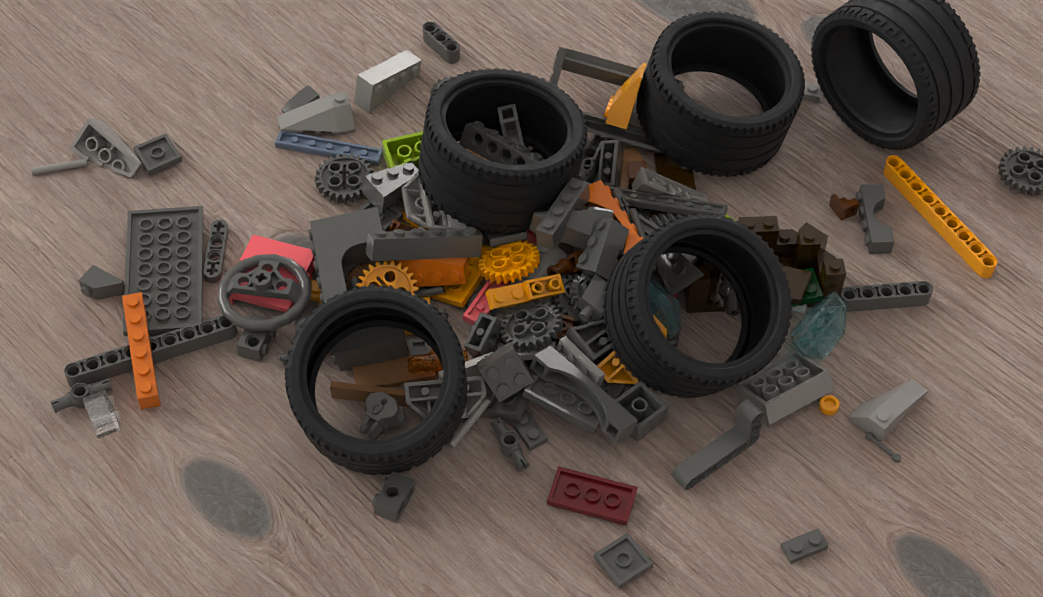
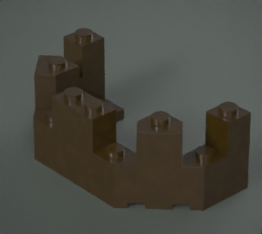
M777 216L739 217L738 221L743 226L747 225L748 229L754 230L757 236L760 235L762 240L768 243V247L774 250L775 256H778L780 264L782 263L783 266L801 270L813 267L823 294V300L806 304L807 307L838 306L846 277V270L843 258L836 259L834 255L825 250L828 235L807 222L796 232L793 229L779 230ZM699 258L694 265L705 275L683 289L686 313L725 311L724 297L719 291V285L721 281H724V275L712 264Z

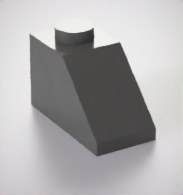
M92 265L78 280L81 292L87 297L91 296L98 300L124 295V281L95 265Z

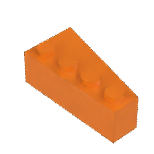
M464 257L394 260V266L401 262L402 270L408 267L406 273H413L410 279L417 280L413 287L466 284L470 277L468 258ZM389 274L390 282H393L394 276Z

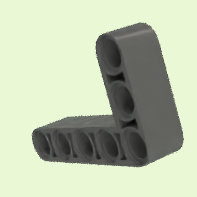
M751 399L743 401L737 408L734 427L678 465L673 470L672 477L685 490H689L741 454L758 440L764 412Z

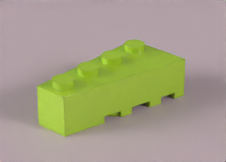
M423 131L382 140L383 155L388 168L412 162L419 168Z

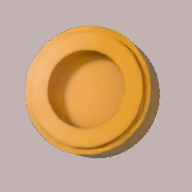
M825 395L820 399L819 409L823 414L834 415L838 412L840 403L835 396Z

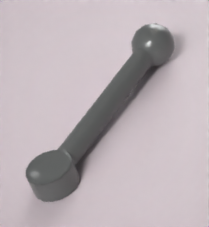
M872 433L866 434V439L873 441L892 456L894 462L901 460L900 454H894L875 439Z

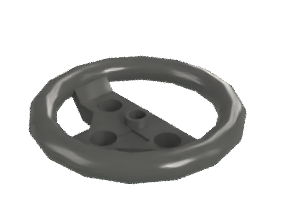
M276 254L255 255L241 260L226 272L218 285L217 302L223 316L235 326L250 331H273L289 325L304 312L311 299V281L305 269L293 259ZM279 269H287L296 276L298 283L293 279L283 278L279 273ZM242 282H248L245 286L240 285ZM279 287H287L284 290H278ZM232 293L287 299L291 300L294 306L284 314L274 318L254 320L244 317L234 310L229 296Z

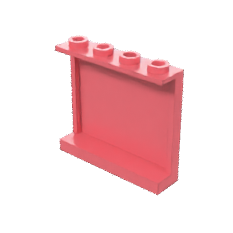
M252 235L240 261L255 255H280L293 259L302 266L310 281L312 280V274L315 270V257H313L311 249ZM279 269V273L283 278L293 279L298 283L296 276L287 269ZM242 282L240 285L245 286L248 282ZM282 286L278 290H284L287 287ZM232 293L229 296L231 305H234L235 301L239 300L281 312H286L294 306V303L287 299Z

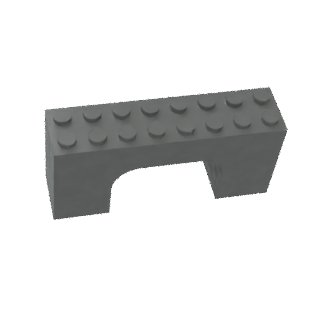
M378 207L310 221L311 229L308 230L310 241H312V254L315 257L314 266L318 274L317 283L321 291V303L325 304L327 299H331L336 294L341 295L344 294L343 291H349L348 277L355 267L374 262L366 255L368 232L384 230ZM375 326L358 330L343 338L330 350L334 365L339 366L340 372L350 370L353 367L410 356L405 331L388 326Z

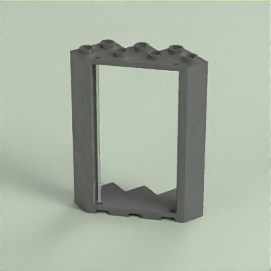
M559 46L550 82L553 85H557L561 70L622 86L638 68ZM676 79L677 83L684 91L685 86L682 85L683 82ZM582 111L586 120L587 132L660 152L659 149L655 148L654 144L650 143V139L645 136L646 133L643 132L642 127L628 124L627 129L606 124V117Z

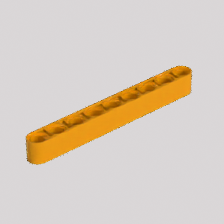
M896 155L887 157L883 170L884 176L980 277L991 278L998 263L997 258L900 157Z

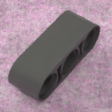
M424 23L422 26L424 43L447 63H457L460 60L459 43L436 23Z

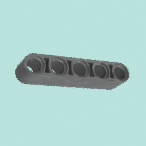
M927 281L845 287L842 289L838 307L842 311L853 312L925 306L930 301L933 286Z

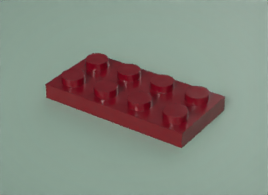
M558 466L547 499V505L627 526L638 487Z

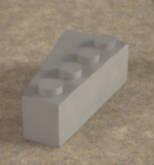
M405 50L358 74L354 103L370 113L419 75L421 59Z

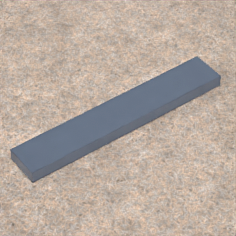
M281 130L275 142L276 148L325 157L332 156L336 158V154L343 157L344 153L349 157L353 153L354 158L360 155V160L366 159V163L378 167L383 157V149L293 132H281Z

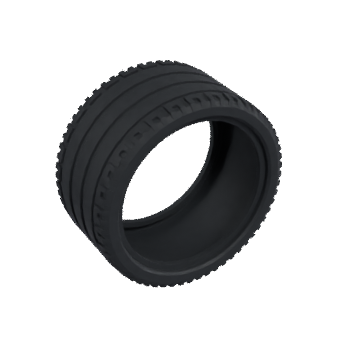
M849 0L825 17L817 26L814 32L815 35L812 37L813 41L811 42V57L813 59L811 61L817 83L820 85L823 96L827 99L828 104L831 105L832 110L836 112V115L841 118V121L848 128H851L859 137H863L865 141L888 150H906L924 141L961 113L975 98L979 88V77L981 76L979 71L980 60L975 49L976 45L973 43V38L970 36L969 30L966 29L965 23L961 21V17L955 13V9H952L951 5L946 3L945 0ZM873 34L884 40L901 58L913 79L917 95L900 84L887 69L876 49Z
M703 11L702 13H691L688 16H683L682 19L678 18L676 22L673 21L671 25H668L662 31L653 47L637 95L636 108L638 120H640V126L643 127V132L646 133L645 136L650 139V143L654 144L656 149L660 150L662 155H666V158L672 159L674 163L680 164L681 167L684 166L688 170H694L696 173L701 172L703 175L710 174V176L717 175L718 177H729L732 175L735 177L745 173L749 174L751 171L762 168L772 160L780 149L799 110L805 92L803 67L800 66L801 62L797 60L798 57L794 54V50L789 47L790 45L785 43L784 39L780 38L777 33L772 32V29L766 28L764 24L761 25L758 21L745 18L743 15L738 16L735 13ZM701 71L728 77L749 90L760 103L764 113L755 116L736 117L711 111L691 99L679 86L675 76L687 72Z
M486 68V70L478 69L477 71L471 70V72L458 74L457 77L446 80L445 83H442L436 89L427 106L418 168L422 188L425 190V194L429 196V200L433 201V204L438 206L440 211H444V214L450 215L452 219H457L458 222H463L467 226L471 225L476 229L481 228L483 231H498V233L526 232V230H529L533 213L548 211L572 177L578 179L587 143L585 116L574 99L570 98L569 94H565L564 90L559 89L557 85H553L550 81L547 82L536 75H530V73L517 72L513 69ZM515 104L524 143L540 152L546 160L525 165L496 163L474 155L463 148L458 141L461 140L465 124L474 121L482 122L486 128L494 129L499 132V135L503 136L497 107Z
M700 213L690 214L671 220L658 227L621 257L611 272L604 290L606 293L603 295L604 303L602 304L604 308L602 312L604 316L603 323L606 325L607 339L611 341L612 350L614 349L616 357L620 358V363L624 364L625 369L630 371L631 375L636 377L639 382L642 381L648 388L651 387L654 391H661L662 394L669 396L677 395L679 398L702 397L720 392L750 378L765 368L776 357L777 352L782 348V344L786 340L785 336L788 335V328L791 325L789 322L792 318L791 288L788 287L789 280L786 279V271H783V265L779 263L778 256H775L774 250L770 249L768 243L764 242L760 235L757 236L754 230L748 229L747 225L743 226L739 221H733L732 218H725L723 215L717 216V214L710 215L708 213L702 215ZM684 253L697 256L716 267L733 287L741 310V331L735 350L725 363H708L685 355L665 338L657 326L650 306L649 284L653 268L661 255Z
M374 285L370 287L362 286L361 289L353 288L349 291H343L344 294H336L331 299H327L325 304L321 303L318 308L314 309L312 315H308L305 318L306 320L301 323L300 330L296 331L291 341L292 347H289L286 357L287 365H285V387L289 405L309 441L321 454L335 464L357 473L362 472L369 475H389L392 471L401 473L411 470L413 466H420L427 462L428 458H433L440 452L442 447L452 438L462 419L466 407L468 384L465 359L460 341L448 320L441 315L438 309L432 304H428L424 298L416 294L412 295L409 291L400 288L396 290L391 286L384 287L382 285H379V287ZM375 326L400 328L418 336L427 343L435 352L443 367L442 387L433 408L415 427L392 438L366 440L338 431L323 419L316 405V379L326 355L339 341L358 330Z

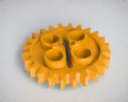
M522 240L518 242L497 245V247L491 246V251L485 250L486 255H481L478 266L481 276L485 280L490 279V283L496 281L497 284L504 281V284H507L510 280L512 283L515 282V279L521 281L522 276L529 277L528 273H534V269L538 268L541 258L537 246L534 247V244H529L528 241L522 243Z
M394 260L391 261L390 265H387V261H383V265L376 261L375 268L370 264L368 266L369 272L367 270L362 271L365 277H358L362 283L356 284V287L359 289L362 286L368 287L371 284L379 287V285H382L376 279L379 277L384 287L391 286L396 290L400 288L411 292L412 295H415L413 292L419 289L418 287H413L417 280L410 279L413 273H406L408 267L402 270L401 262L394 266ZM392 274L394 281L387 282L384 275Z

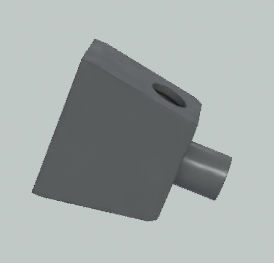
M597 274L594 275L577 305L582 310L578 317L585 323L591 318L595 321L604 319L602 304L604 303L603 295L606 293L604 290L607 282Z

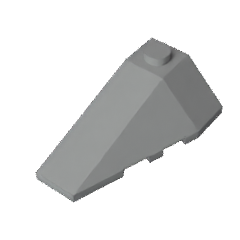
M346 92L324 96L276 117L281 132L303 133L306 130L321 134V131L332 132L335 135L355 132L352 108Z
M100 118L87 119L70 146L81 158L110 168L112 171L133 178L142 164L113 129Z
M644 167L640 168L631 185L632 190L709 202L707 195Z
M911 379L861 404L848 419L867 433H872L874 438L881 442L925 396L928 390Z

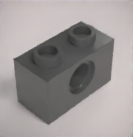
M480 312L463 345L470 356L477 358L493 351L501 335L500 331H502L500 328L502 324L497 317Z
M392 471L390 476L384 479L380 493H377L373 498L374 514L397 523L415 492V480Z

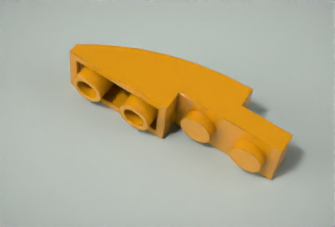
M556 274L526 280L523 283L489 289L485 293L490 310L556 296L565 293L561 275Z

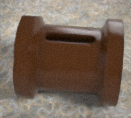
M565 258L560 259L556 265L547 267L548 276L556 274L563 276L572 272V266Z

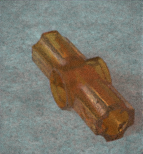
M462 349L466 362L468 361V354L466 350ZM433 350L428 352V354L411 356L407 359L408 371L412 374L433 372V374L438 375V372L443 370L440 360Z

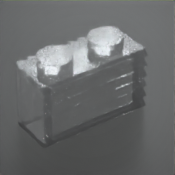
M106 390L82 399L97 438L104 437L105 435L108 436L113 432L121 430L119 422H122L118 410L114 411L113 407L116 406L112 395H107Z

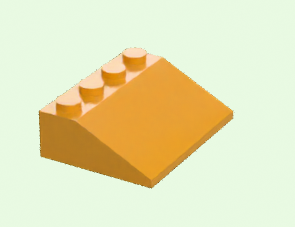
M643 63L616 91L615 96L611 95L604 117L607 118L606 124L627 129L647 63Z

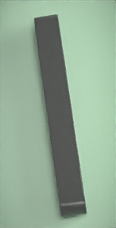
M222 315L149 338L153 364L231 340L238 333L237 326ZM126 345L67 364L64 368V374L69 386L72 387L76 383L88 385L133 371L130 346Z

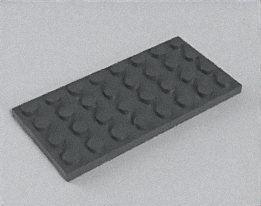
M203 206L128 211L124 295L142 292L146 307L149 335L164 334L203 321ZM124 313V315H123V334H124V336H128L127 326H126V320H125V313Z

